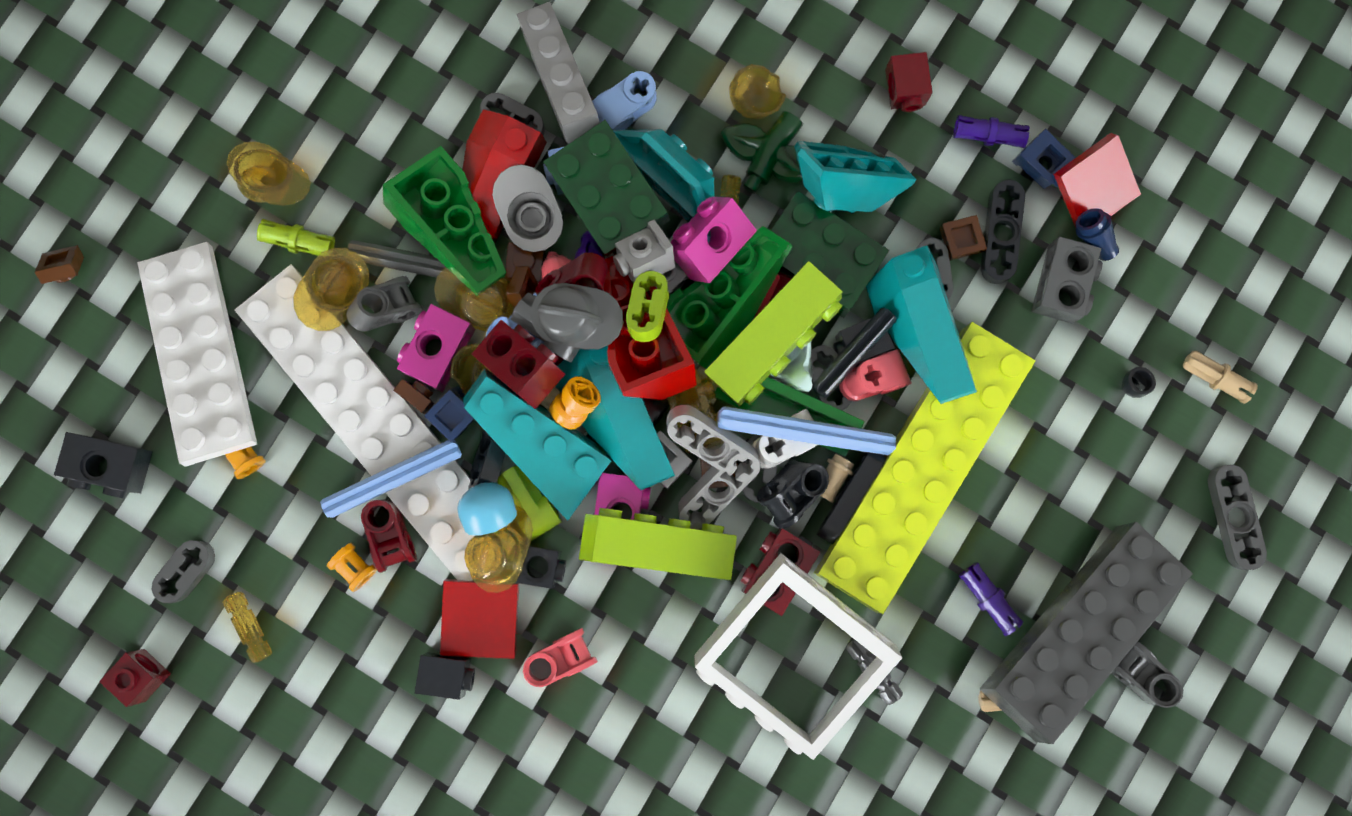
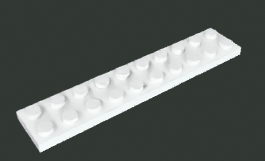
M292 264L235 309L236 313L371 476L441 444L440 440L410 404L393 391L395 386ZM454 460L386 492V494L457 580L474 581L513 548L514 544H517L522 539L510 524L496 532L485 535H468L465 532L458 516L457 507L462 495L469 490L470 478L460 464Z

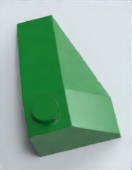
M440 146L383 184V204L408 233L478 296L506 276V270L493 239L484 225L480 208L477 202L474 201L464 171L444 148Z
M762 226L710 283L695 281L682 291L679 288L669 296L667 310L693 361L705 370L752 322L793 247L788 241L766 227Z

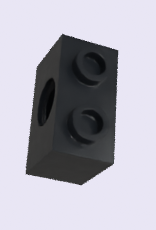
M66 432L54 475L68 478L67 486L90 490L91 484L104 487L102 494L126 498L127 492L141 494L153 451ZM105 458L108 466L106 472L101 475L99 473V464Z

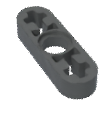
M1236 465L1216 467L1210 472L1207 482L1227 560L1233 567L1240 570L1258 569L1266 561L1267 550L1247 475L1242 468ZM1226 476L1233 477L1234 484L1229 485V487L1222 486L1221 480L1225 479ZM1232 496H1239L1240 501L1226 503L1224 499ZM1234 507L1240 508L1245 514V522L1239 528L1231 525L1228 518L1230 510ZM1249 533V537L1234 538V534ZM1245 548H1251L1253 551V555L1248 556V559L1240 557V552L1245 550Z

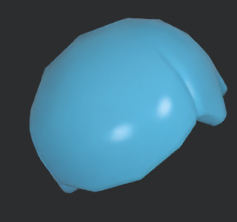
M480 483L471 487L462 495L457 507L459 519L468 535H485L496 532L507 526L517 516L514 499L510 491L497 483Z

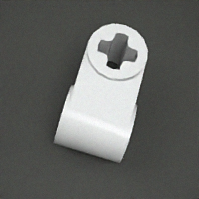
M808 409L791 416L793 418L814 421ZM763 435L752 443V446L757 450L760 467L765 469L775 467L791 457H797L819 445ZM773 445L776 451L768 454L765 447Z

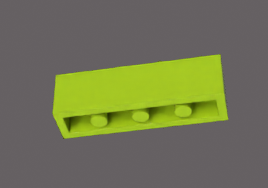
M808 261L704 373L739 407L745 401L750 405L765 389L761 385L762 382L770 374L774 377L778 376L791 361L787 356L796 346L802 350L814 338L816 332L813 328L822 319L829 322L843 306L839 303L842 299L843 291Z
M599 508V515L585 514L579 560L731 580L737 535L723 534L724 526L702 523V530L690 529L691 521L669 518L668 525L656 524L657 516L639 513L634 514V520L622 519V511Z

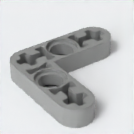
M679 405L671 409L667 415L666 422L669 437L680 446L712 465L679 501V519L691 521L690 529L698 530L702 529V523L710 524L757 476L760 471V461L757 450L751 444L729 430L720 429L716 421L689 405ZM688 420L691 421V428L683 425L681 428L677 427V422L685 424ZM712 437H718L724 441L723 445L715 450H710L703 446L704 442ZM749 459V464L743 463L744 461ZM737 460L742 462L738 466H736ZM717 481H723L729 485L725 491L720 493L712 492L709 486ZM700 507L702 509L701 513L697 511Z

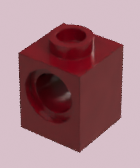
M927 52L891 56L885 69L891 110L902 108L903 112L920 110L923 106H926L933 93Z
M145 649L126 652L99 682L124 706L129 707L146 702L171 673Z

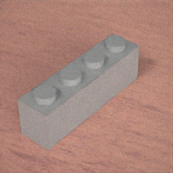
M550 2L517 13V17L525 42L568 145L600 122Z

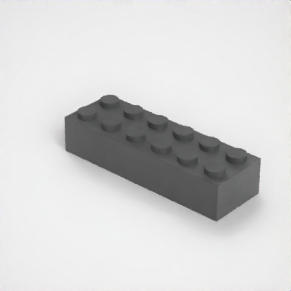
M1132 522L1117 526L986 680L980 690L1035 742L1054 744L1193 573L1139 523Z

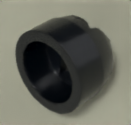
M1144 367L1132 369L1126 373L1122 380L1123 391L1132 398L1144 397L1151 393L1156 386V379L1153 373Z

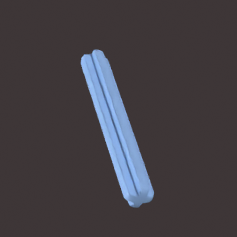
M447 440L338 491L320 501L323 512L327 517L333 518L448 464L462 456L459 445L455 440L452 442Z

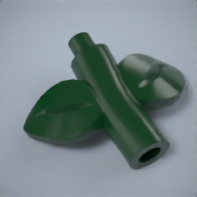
M783 111L767 133L757 125L750 123L735 124L722 130L723 140L730 152L742 161H751L746 170V174L749 177L743 185L747 191L755 194L761 184L767 185L772 174L778 180L786 183L803 181L794 145H789L803 126V122L794 114Z

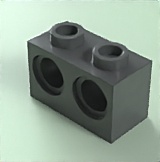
M1060 236L1050 243L1047 248L1031 312L1071 324L1082 319L1084 315L1087 316L1094 301V296L1090 294L1092 284L1097 281L1102 270L1103 263L1099 260L1101 248ZM1068 257L1077 260L1080 266L1079 272L1073 271L1068 266ZM1059 291H1064L1070 296V306L1061 303Z

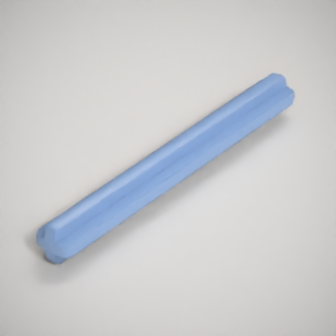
M725 406L719 410L717 416V426L725 430L882 455H890L896 449V436L890 433Z

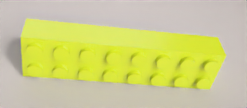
M974 322L963 328L959 336L977 392L940 404L927 386L896 437V449L888 455L884 465L835 543L829 546L814 571V574L880 614H884L1036 361Z

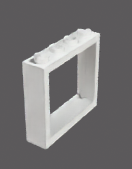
M780 553L696 652L695 668L697 669L696 673L708 685L713 686L717 684L726 691L725 695L732 704L740 709H743L745 706L753 712L756 721L769 732L776 730L784 737V742L791 750L797 754L804 752L814 760L898 664L902 656L896 644ZM782 582L876 656L810 734H807L716 662L717 658Z

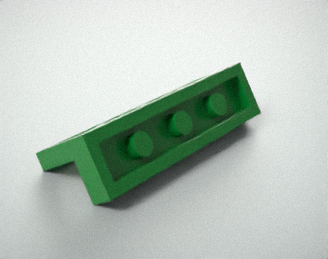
M767 377L761 385L765 389L750 405L745 401L739 407L718 386L713 395V398L738 409L791 417L802 410L808 409L814 421L862 429L865 422L770 377ZM817 445L843 458L846 457L849 449Z

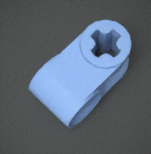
M636 71L611 89L602 92L592 101L598 114L599 122L601 123L606 120L612 130L627 129L635 120L655 106L657 101L656 84L650 74ZM637 88L642 92L646 90L647 95L642 97L639 93L635 94L634 90Z

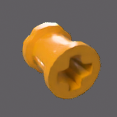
M252 447L225 454L235 469L234 476L236 479L249 476L266 462L264 457L258 456Z
M348 543L330 559L327 567L330 570L335 569L350 584L349 589L355 592L375 574L377 569L374 565L369 566L354 551L355 546L352 543ZM347 562H349L358 572L355 573L347 565Z

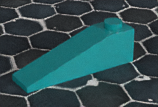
M926 245L891 258L866 285L874 314L885 307L896 316L897 320L888 330V334L940 404L976 393V386L940 273L928 246Z
M608 346L601 349L580 348L572 362L564 359L557 366L565 375L558 382L556 388L562 392L563 387L573 377L588 379L597 387L601 395V401L582 423L587 433L605 450L640 491L674 477L675 474L642 398L622 395L608 364Z

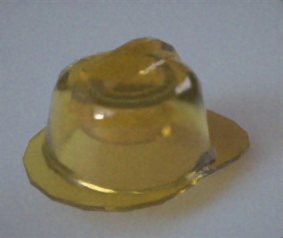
M245 142L234 147L228 155L227 167L229 174L236 181L240 192L251 201L283 206L295 204L303 200L309 193L311 182L308 174L269 145L259 142Z
M332 248L322 252L310 265L294 293V310L298 319L307 327L317 331H330L341 326L347 320V309L362 289L368 286L369 270L365 261L356 252L347 248Z
M446 267L437 276L434 290L436 300L441 309L469 322L475 329L487 332L488 327L495 319L502 316L509 318L513 314L514 307L509 303L506 295V288L509 282L505 279H500L476 296Z
M515 505L517 516L512 522L496 532L475 535L469 540L465 549L464 559L472 579L477 586L487 592L499 593L509 589L517 581L522 570L523 562L531 543L533 528L531 519L526 511Z

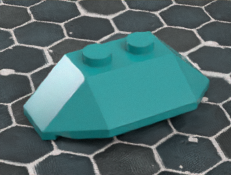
M662 129L613 130L650 187L688 222L698 213L697 208L704 200L715 196L712 169L702 159L698 158L695 160L686 152L687 146L675 134L669 136Z
M797 141L794 146L804 187L814 197V203L826 211L873 212L911 187L917 180L894 157L884 156L883 158L871 152L847 146Z

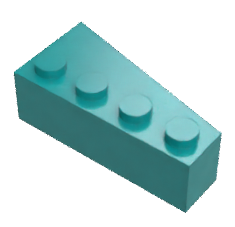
M484 368L463 398L464 408L567 521L612 461L600 445L576 429H567L560 426L552 418L550 412L541 405L536 409L533 408L486 368Z

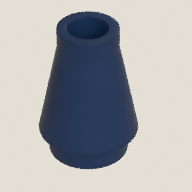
M1092 208L1083 212L1076 220L1077 236L1086 244L1101 248L1100 260L1108 261L1115 258L1119 253V247L1116 243L1111 216L1099 208Z

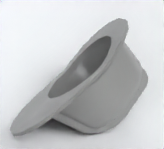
M525 165L511 166L500 173L494 183L492 195L496 210L507 235L515 245L523 250L537 252L548 249L556 243L563 227L561 210L548 181L541 172Z

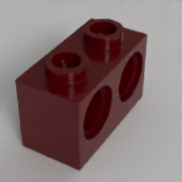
M500 320L471 355L536 409L565 375L554 364L559 358L542 343L537 349L531 345L535 338L519 324L512 329L503 320Z
M783 528L779 529L776 534L770 531L759 549L764 553L757 566L751 562L740 579V582L745 584L742 592L746 594L777 558V551L782 544L788 543L795 548L797 555L793 563L807 574L821 552ZM782 582L776 592L763 605L782 616L796 592Z

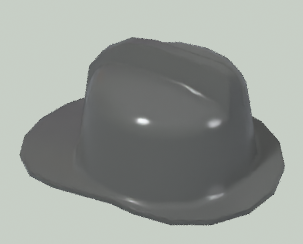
M560 283L544 288L535 297L531 307V322L535 331L544 340L551 343L581 349H601L610 345L619 336L623 326V312L618 301L605 291L597 288Z

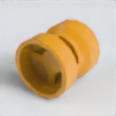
M573 377L563 387L562 393L557 394L549 406L550 414L560 426L567 429H576L582 425L588 414L593 412L599 405L601 395L597 387L588 379Z

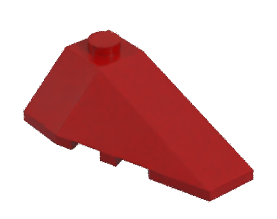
M483 109L467 140L462 170L469 182L468 186L474 201L477 202L480 208L481 217L487 232L491 235L495 244L504 227L496 210L492 195L495 181L500 173L511 166L525 165L534 168L547 142L540 131L510 116Z
M613 256L606 258L608 271L603 289L618 301L623 312V326L619 336L608 345L607 350L608 364L622 395L663 400L697 386L695 363L667 308L661 333L656 339L650 342H639L630 336L626 323V314L633 282L628 275L621 276L615 266ZM650 286L649 291H646L647 300H651L653 291L657 289L655 286ZM644 313L642 323H638L639 327H645L646 323L650 322L649 313Z

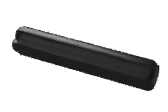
M881 308L813 383L812 388L821 397L827 398L897 320L896 316L887 308Z

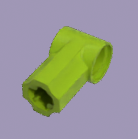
M517 465L506 470L498 477L497 483L506 487L514 499L517 510L515 519L530 542L562 523L552 503Z

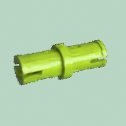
M262 219L257 229V241L288 248V251L297 254L300 251L330 259L334 251V236L304 230V227L298 224L289 226Z

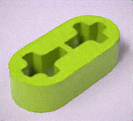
M646 271L641 273L633 284L626 314V323L630 336L639 342H650L656 339L663 327L669 291L665 276L659 272ZM650 286L657 287L652 293L651 300H647L646 291H649ZM644 313H649L650 322H647L645 327H639L638 323H642Z

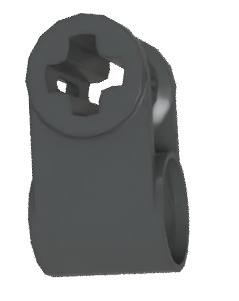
M400 276L385 283L362 289L347 309V319L355 329L370 331L388 324L407 321L420 314L423 308L420 303L415 302L408 287L410 284L408 277ZM362 305H365V306H368L369 308H371L372 311L374 312V314L369 313V312H367L366 310H364V308L362 307Z
M1138 641L1111 673L1148 704L1170 708L1180 703L1183 697L1184 690L1179 679L1165 668L1150 650ZM1162 680L1165 683L1166 691L1160 699H1157L1154 694V685L1157 681Z

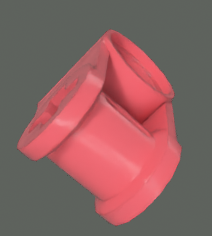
M897 349L866 360L858 367H855L839 384V388L843 396L848 400L859 401L878 394L883 395L910 385L912 382L900 351Z
M583 628L553 641L551 645L529 656L523 666V674L526 681L532 686L544 687L597 663V658L591 657L582 637L584 634ZM570 644H572V645L574 646V648H575V650H576V653H577V655H578V657H579V660L576 659V656H575V654H574V652H573V650H572ZM542 658L550 663L551 674L547 678L539 679L532 674L531 664L535 659Z

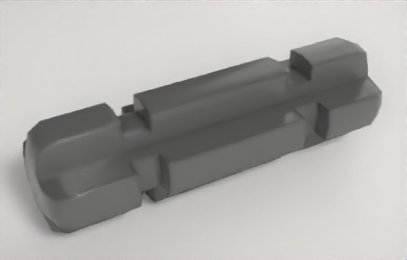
M855 639L846 646V650L854 660H858L857 665L862 672L876 658L873 653H870L868 649ZM890 674L876 688L880 690L878 694L888 705L895 703L903 696V692L896 682H891L890 679L892 677Z

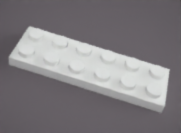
M204 242L137 262L179 464L186 467L257 445L213 247L208 242Z

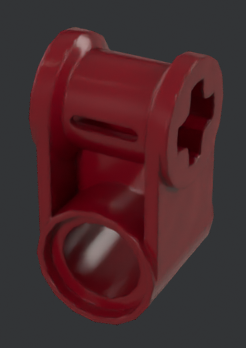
M583 253L563 267L548 273L537 285L535 293L538 295L544 288L560 283L597 288L603 291L608 271L607 262L599 254Z
M387 499L373 500L367 503L362 509L361 522L369 542L372 560L378 572H385L388 566L406 560L410 563L416 561L417 555L414 543L407 531L402 513L396 505ZM380 506H384L389 512L390 518L385 526H379L374 520L375 510ZM399 548V551L387 554L388 551Z

